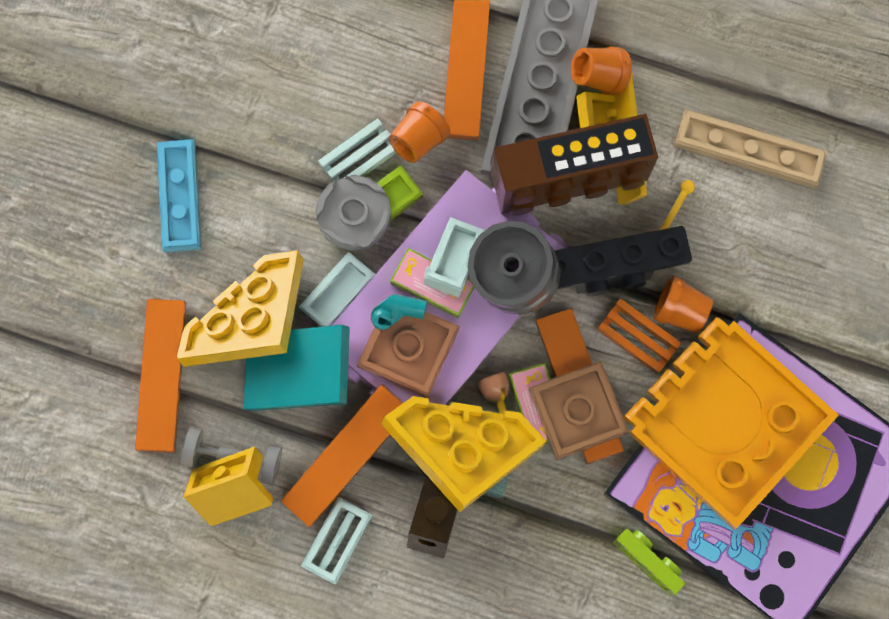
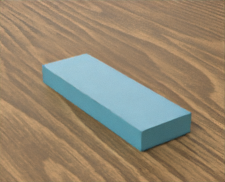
M194 139L157 142L162 250L164 253L201 250Z

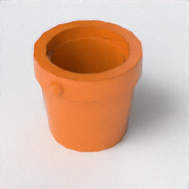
M619 47L581 48L575 53L571 62V76L576 84L599 90L600 93L615 96L621 94L626 89L632 74L630 55L625 49Z
M417 101L407 109L406 115L389 136V142L400 157L410 163H416L434 147L442 144L449 137L450 129L445 119L437 110L424 102Z
M673 275L668 280L659 297L653 313V320L661 324L667 323L699 333L709 317L713 306V299L685 283L684 279Z

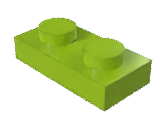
M627 528L614 540L613 544L669 597L676 595L686 584L680 578V575L683 573L681 569L669 558L664 557L661 560L650 550L653 547L652 542L640 531L635 530L632 533Z

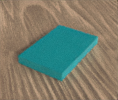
M332 325L294 329L290 332L287 353L246 358L243 410L265 411L347 404L350 327Z

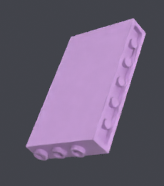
M465 170L333 323V325L350 327L348 379L355 384L359 380L371 388L368 392L370 397L381 384H384L403 402H406L412 396L426 398L357 368V364L374 329L371 322V312L374 307L393 294L417 298L390 284V280L405 252L410 248L433 260L450 217L483 230L488 229L491 225L505 221L525 222L538 229L554 250L569 248V245L558 235L552 233L549 236L540 229L539 221L530 213L513 216L511 212L501 214L495 188L491 190ZM518 263L512 266L513 272L519 268ZM476 288L472 292L459 319L427 303L426 312L460 326L459 332L429 396L430 403L447 405L521 316L504 313L490 305Z

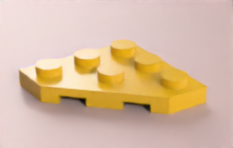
M299 251L264 255L253 265L255 271L240 285L235 281L213 300L216 306L202 319L198 320L194 317L185 325L177 360L184 367L287 353L304 258Z
M412 396L387 414L381 422V425L459 512L467 508L533 456L547 442L520 412L507 410L503 414L482 411L481 406L451 402L449 406L430 403L429 398Z

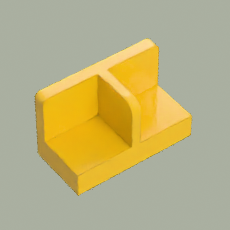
M255 446L192 469L183 496L210 526L270 507L274 499L257 479L264 456Z

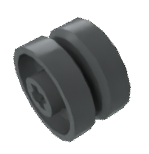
M505 221L491 225L478 235L469 252L467 267L471 283L490 305L504 313L523 315L537 311L552 299L559 287L561 268L556 252L538 229L525 222ZM518 263L519 268L513 272L512 266Z

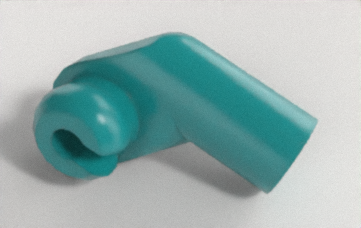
M398 294L390 295L374 307L371 312V322L376 329L386 330L404 316L424 320L427 300Z

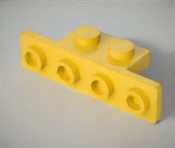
M633 72L626 89L621 94L614 96L585 91L576 96L580 128L637 116L638 114ZM644 181L645 184L642 187L625 191L622 187L616 188L618 204L628 205L647 195V182Z

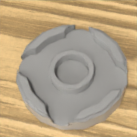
M358 175L345 176L346 178L338 181L335 180L328 184L320 194L316 206L318 226L326 240L338 248L351 251L366 249L380 241L389 228L391 220L389 199L383 188L370 178Z

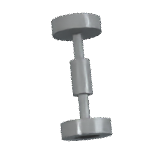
M191 427L185 438L181 464L194 468L200 453L215 456L219 460L241 452V450L220 446L219 449L202 446L203 430ZM273 445L268 447L265 459H263L261 467H263L261 483L274 485L280 467L282 447Z

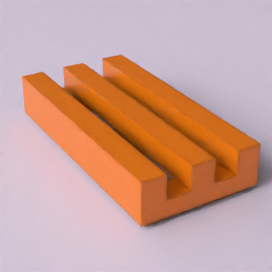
M621 298L597 328L598 332L657 375L681 345L680 341ZM619 312L630 318L669 348L666 350L619 316ZM612 322L660 356L661 359L658 362L609 327Z

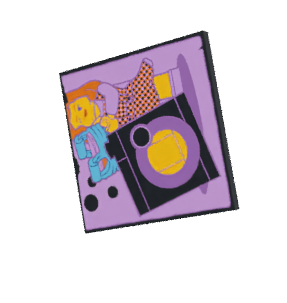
M739 313L733 321L828 404L839 416L735 530L641 444L603 495L766 619H809L889 506V422Z

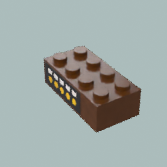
M641 114L494 147L490 172L501 214L511 212L513 216H518L533 211L534 206L548 203L549 207H559L569 203L571 198L585 195L587 199H593L607 194L609 189L622 187L623 190L627 191L642 187L645 184L644 181H648L658 159V153L647 114Z

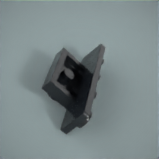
M684 226L554 250L558 256L561 268L557 290L575 286L577 294L587 292L589 297L606 294L610 291V287L624 285V289L642 287L647 284L646 280L651 279L655 270L686 265L692 261Z

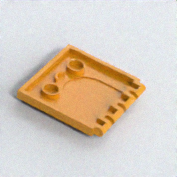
M716 317L698 336L699 340L708 349L705 351L699 344L692 342L673 363L674 368L683 376L679 378L674 372L667 369L647 391L648 395L657 404L653 406L647 399L641 397L624 415V419L634 428L629 434L735 530L839 414L735 321L728 326L724 321Z

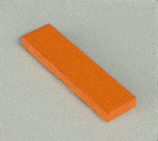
M454 0L444 119L450 129L448 138L479 141L490 0Z
M147 299L135 450L137 452L176 453L182 364L177 360V355L186 321L187 303L185 300Z
M572 308L536 320L535 323L555 378L592 364ZM617 438L582 451L587 465L622 453L624 449L620 439Z
M381 384L281 502L308 527L313 526L389 438L390 434L381 425V422L387 414L404 402L388 387Z

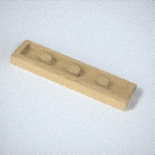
M687 109L683 112L673 147L816 189L819 184L827 151Z

